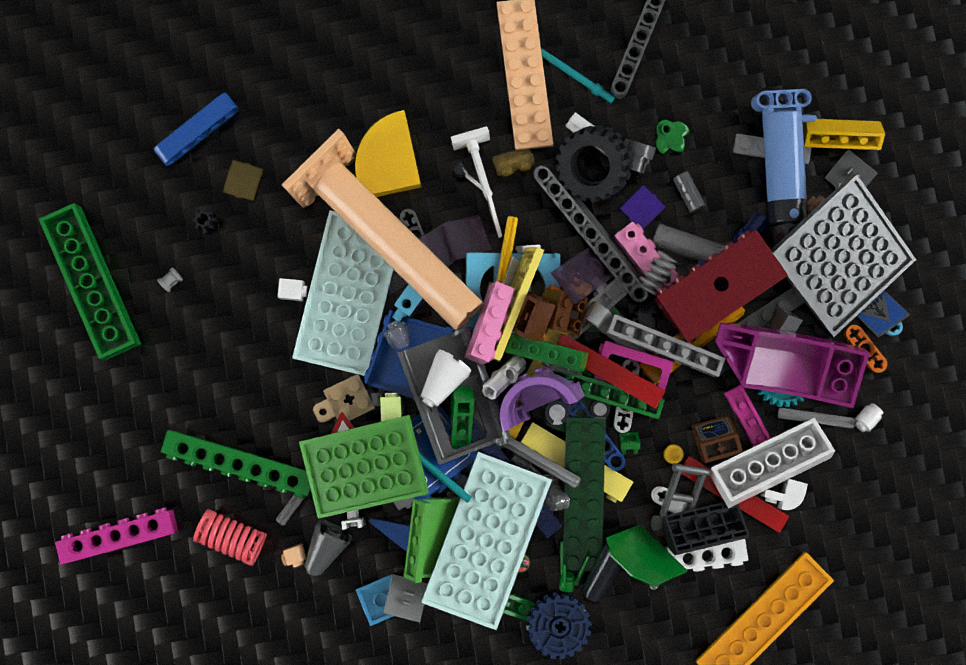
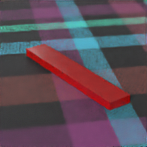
M562 334L557 342V345L588 352L586 370L653 408H657L666 392L565 334Z
M690 456L687 457L683 464L710 469ZM681 472L682 475L696 483L698 475ZM706 476L702 487L722 498L711 477ZM756 496L738 503L740 510L778 533L781 532L789 518L788 515Z

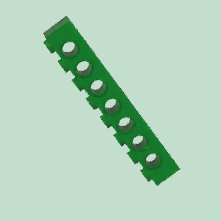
M167 430L161 453L167 454L166 458L177 461L178 458L185 460V464L196 466V463L203 465V469L214 471L215 468L221 470L220 474L232 477V474L239 476V480L250 482L252 479L258 481L257 485L268 488L269 485H272L279 492L287 493V490L295 492L294 496L305 499L306 496H312L305 469L177 431ZM183 444L188 446V451L185 454L181 450ZM202 449L206 451L204 459H201L199 456ZM220 454L225 458L224 463L221 465L217 461ZM239 459L243 463V467L240 470L235 466ZM256 465L261 467V473L258 476L254 474V467ZM275 470L280 474L277 481L272 479V473ZM292 476L298 478V484L295 487L290 484Z

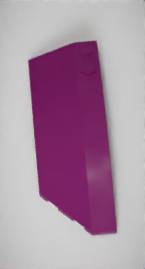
M720 323L715 341L743 388L800 396L850 408L854 407L870 354L863 347L770 328Z

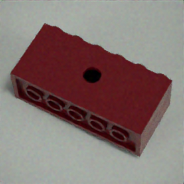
M750 230L746 231L736 239L737 243L731 241L720 250L722 253L718 255L715 252L704 261L706 264L703 266L700 263L690 269L688 276L685 277L683 274L672 282L673 286L670 288L666 285L657 291V297L654 301L682 341L689 343L788 276L757 230L752 233ZM714 281L722 283L724 287L722 292L715 289Z

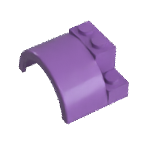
M545 366L534 370L536 374L528 376V374L519 376L517 378L518 382L513 383V387L507 392L501 405L500 423L503 432L510 430V428L523 421L531 419L529 411L561 397L565 404L569 403V405L580 400L585 395L579 381L573 383V380L568 381L554 374L552 367L546 369ZM518 397L520 398V400H521V402H522V404H523V405H521V406H520L519 402L516 403L517 400H518Z

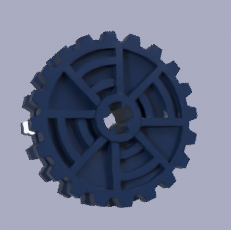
M552 592V596L545 594L543 595V600L537 599L535 601L537 605L535 607L531 606L529 609L532 613L527 615L526 618L529 622L526 625V629L529 632L528 637L533 642L537 650L540 649L545 656L549 654L553 659L556 656L565 659V656L569 654L572 657L574 656V651L580 652L582 650L581 645L588 642L586 636L591 635L588 627L592 626L591 621L588 619L590 615L584 609L585 606L572 595L569 597L564 592L561 595L557 594V592ZM558 622H561L562 626H558L559 629H557L555 627V624L557 623L559 625Z

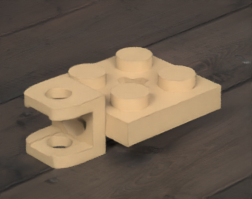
M359 374L323 390L327 399L316 404L313 411L318 422L324 423L335 417L338 419L341 412L350 421L375 409V407L371 406L372 401ZM345 395L354 396L355 399L352 400V405L344 403ZM325 409L327 413L320 415L319 411Z

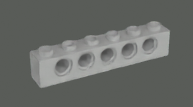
M616 314L612 316L605 333L713 377H719L726 359Z

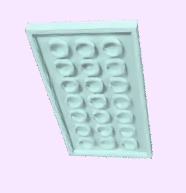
M329 210L292 358L364 376L371 364V355L375 348L394 269L335 211Z
M477 452L463 489L472 498L468 503L462 498L458 502L421 602L497 630L552 479Z

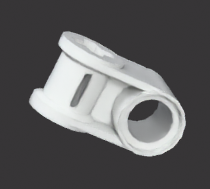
M662 486L655 487L651 493L653 501L662 506L664 499H659L657 494L658 492H663V495L666 496L668 489ZM671 501L668 511L673 514L686 510L688 503Z

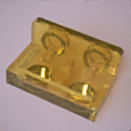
M529 149L511 151L493 157L497 176H507L519 169L521 171L530 169L535 161Z

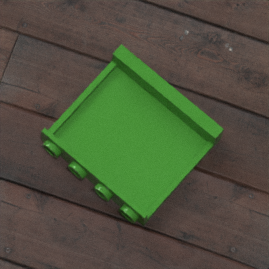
M460 497L413 499L404 578L414 583H421L422 578L431 577Z

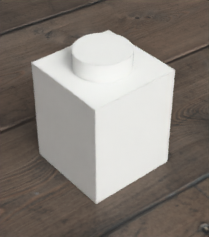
M280 278L279 299L303 301L304 297H307L308 286H305L304 281Z

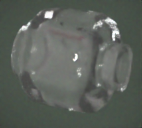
M395 320L387 325L388 329L384 332V336L391 348L400 350L411 343L410 340L413 335L405 322L398 323Z

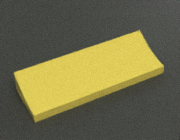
M526 247L524 249L511 287L514 288V300L511 306H508L506 312L508 313V318L505 324L501 326L500 331H502V335L494 347L496 353L493 360L500 362L543 255L544 250L541 248Z

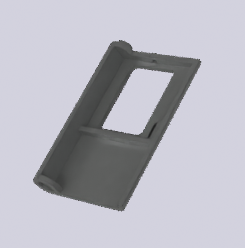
M470 326L397 352L439 465L497 443V446L504 445L509 442L508 438H511L509 430L505 432L502 430L500 406L497 398L491 400L485 397L482 392L483 385L489 380L485 365L464 358L473 334ZM438 350L450 353L455 360H461L471 369L470 375L459 386L472 387L474 401L486 431L484 439L458 449L451 447L437 406L433 405L432 408H429V406L422 402L421 393Z

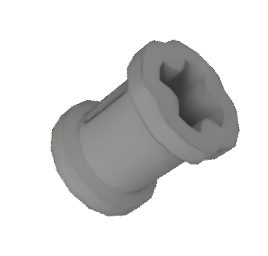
M173 267L170 268V271L164 277L157 279L167 292H170L177 282L183 280Z

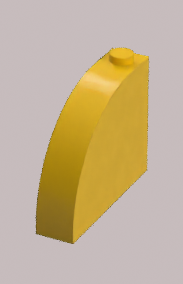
M404 110L387 115L376 122L363 137L357 151L355 162L356 178L376 197L421 187Z

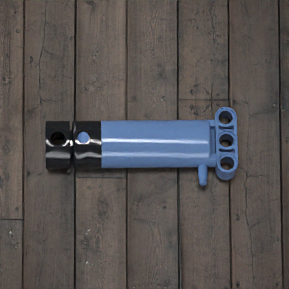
M806 89L762 91L751 100L752 108L762 112L768 218L770 225H777L769 227L770 246H776L808 216L802 123L816 121L817 116L811 114L802 115V108L810 104L812 98L810 92ZM797 95L802 97V104L797 101ZM779 96L784 99L783 105L778 101ZM760 97L764 98L765 106L760 104Z

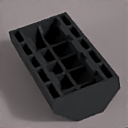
M722 502L666 515L662 518L663 534L668 548L674 555L746 539L750 536L739 504L728 508L726 503Z

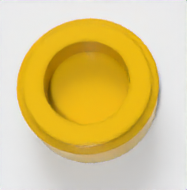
M669 445L665 448L663 455L668 463L677 464L683 459L684 453L680 446Z

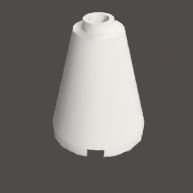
M438 350L421 393L422 402L431 408L433 405L438 407L470 375L471 369L461 360H455L450 353Z

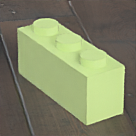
M385 393V397H380L381 421L405 416L404 397H400L398 393Z

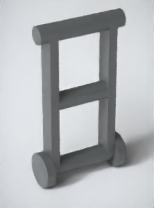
M676 463L672 465L674 473L659 516L654 515L651 520V529L653 531H659L660 528H663L662 518L667 515L671 501L688 503L686 511L695 508L705 477L710 476V469ZM681 472L698 475L691 495L675 493Z

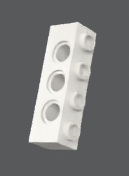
M745 539L688 552L692 555L689 563L683 562V556L686 553L674 555L668 546H665V549L686 569H693V571L705 570L704 567L712 566L713 569L723 568L724 564L731 563L732 566L743 565V561H748ZM728 547L730 554L724 558L721 552L724 548ZM709 550L711 557L708 560H703V552Z

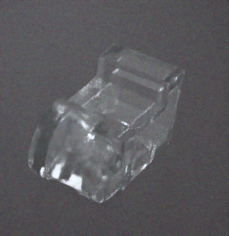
M552 474L542 475L552 479L544 500L550 511L567 509L569 507V497L557 483L559 479Z

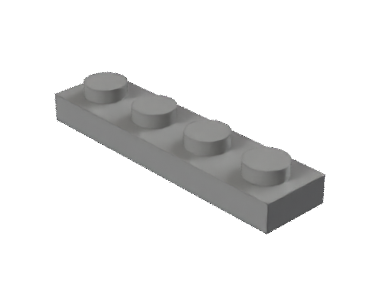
M736 134L733 153L765 158L764 138ZM804 147L805 165L809 164L811 147Z

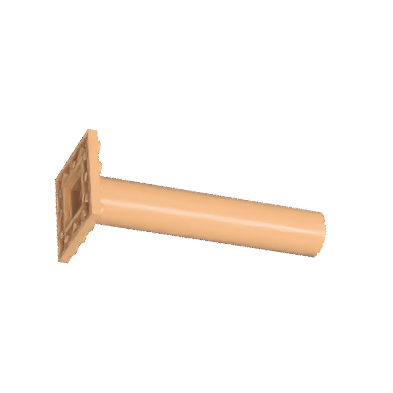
M338 129L282 186L303 208L311 205L316 195L320 196L456 331L461 329L469 322V318H473L483 306V302L346 168V166H350L355 161L357 154L344 133Z

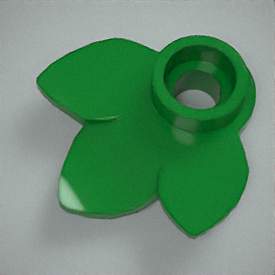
M661 120L656 125L657 139L655 142L658 151L664 154L670 148L675 152H683L685 147L683 136L690 132L689 128L679 121L672 123L669 120ZM664 126L668 127L667 133L663 131Z

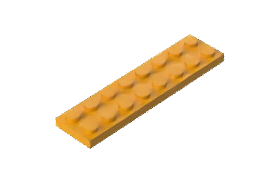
M804 552L695 662L698 665H750L834 580L807 552Z

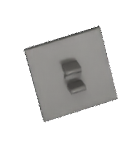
M392 574L383 613L420 622L424 603L421 601L428 583H414L402 576Z

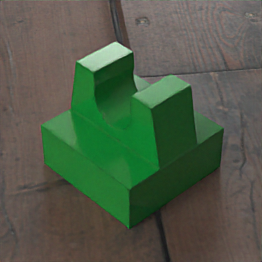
M638 432L619 433L622 455H626V450L633 449V454H638L640 449Z

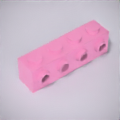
M631 222L614 235L613 239L641 275L646 278L644 270L651 271L648 264L655 265L653 257L660 258V256L656 252V246L652 240H647L643 235L644 230L638 223L635 225L634 222ZM670 270L671 276L664 275L667 281L666 283L660 281L663 287L666 285L669 288L673 286L672 282L679 277L675 270Z
M498 281L489 285L464 358L482 365L493 360L496 350H494L495 344L499 342L502 331H500L501 326L505 324L508 318V313H506L508 306H511L514 300V288Z

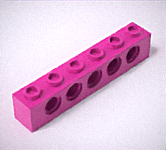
M165 507L154 510L155 514L148 516V513L136 515V520L129 521V518L118 520V525L111 526L110 523L100 525L97 531L92 532L91 528L82 530L79 536L73 537V533L61 536V540L55 542L60 565L177 533L179 531L173 509L167 511ZM152 520H156L158 523L156 530L151 527ZM133 525L138 526V535L132 532ZM115 530L120 533L119 540H116L113 536ZM96 535L100 536L101 538L100 545H97L95 543ZM77 541H80L83 545L81 550L76 547Z

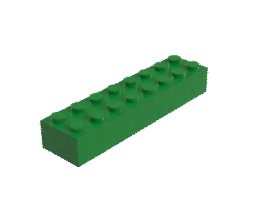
M73 203L39 218L99 359L108 360L141 345L82 207Z

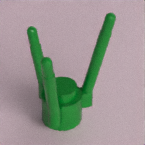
M563 541L560 542L559 589L563 592H572L575 586H579L590 556L586 557L575 578L573 573L566 572V565H563Z

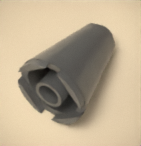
M318 520L304 565L308 574L312 576L321 575L349 545L352 537L349 533L347 535L344 534L341 526L328 520H324L323 523H320V520Z

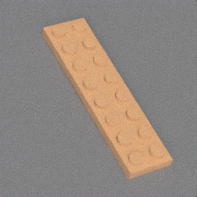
M535 0L497 2L515 151L552 147L553 137Z

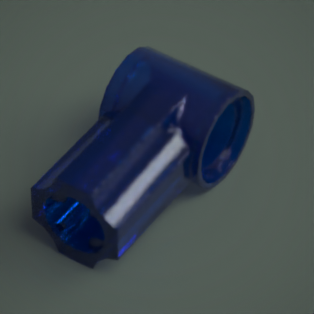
M755 212L746 225L741 227L731 240L737 243L736 239L748 230L751 233L757 230L760 234L769 221L762 214Z

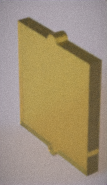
M233 160L223 192L235 195L238 199L241 197L254 201L263 169L251 166L249 163L244 164Z

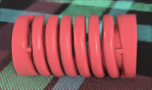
M207 509L196 528L193 541L204 546L208 545L211 549L215 548L218 552L222 551L225 555L229 554V557H235L236 560H242L243 563L253 566L261 552L267 534L253 529L247 540L251 531L250 526H246L243 530V523H239L237 526L236 520H232L230 523L231 519L229 517L224 519L222 514H219L216 518L217 513Z

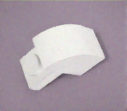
M787 479L783 481L781 493L765 490L761 492L760 496L766 497L765 501L777 504L778 500L777 508L791 510L798 507L804 500L808 484Z

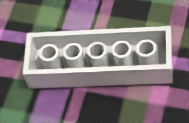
M813 418L712 467L710 477L727 507L730 508L830 459L835 450L816 419Z

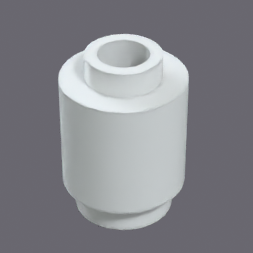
M873 403L869 406L866 405L855 418V426L862 432H870L881 420L883 411Z

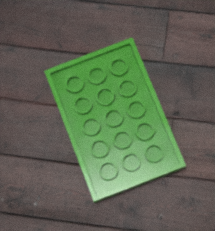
M410 415L299 442L318 519L429 493Z

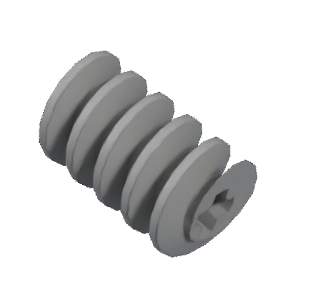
M662 251L657 252L660 258L653 257L655 265L648 264L651 271L644 270L647 277H639L642 284H638L653 295H657L655 288L661 289L663 287L660 281L666 283L667 279L664 275L671 276L672 273L669 269H676L673 262H677Z

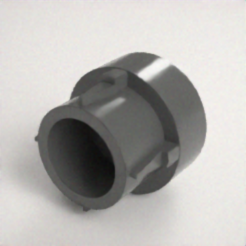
M625 138L624 141H627L629 144L627 150L632 151L633 155L630 158V161L633 162L631 170L644 173L650 159H653L656 148Z

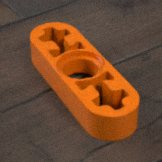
M851 325L845 328L843 336L848 344L861 347L865 343L870 347L869 357L875 353L873 359L867 361V368L873 373L883 372L887 368V360L862 328L858 325ZM850 330H852V331L856 330V331H857V333L855 334L856 337H857L858 339H862V338H863L864 340L858 342V340H857L855 337H850V336H849V335L851 334V331H850ZM874 360H875V361H879V360H880L881 363L879 364V366H880L881 368H879V367L874 368V365H875Z

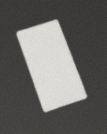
M514 256L503 284L510 287L519 261Z

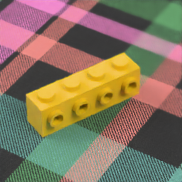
M817 119L816 121L803 122L804 147L881 150L885 137L881 121Z

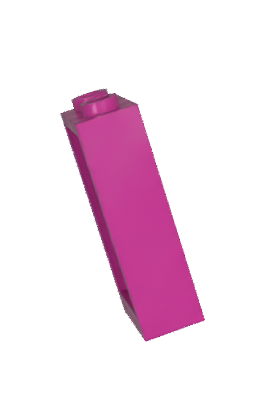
M608 340L604 344H600L598 353L606 358H609L610 354H616L661 368L662 374L657 386L665 390L673 360ZM597 375L594 376V379L607 382L606 380L600 378Z

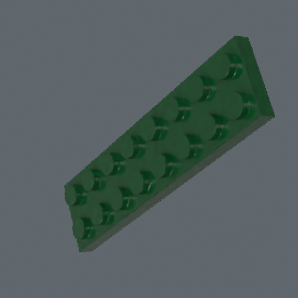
M569 416L566 420L565 469L581 478L576 488L565 483L563 565H566V570L580 571L583 562L589 555L590 560L584 571H591L602 552L606 417Z

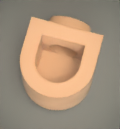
M303 544L285 548L283 550L284 554L281 555L284 566L293 565V567L303 565L304 560L307 558Z

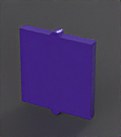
M643 185L620 210L629 218L630 222L638 223L644 229L665 206L656 198V194H652Z

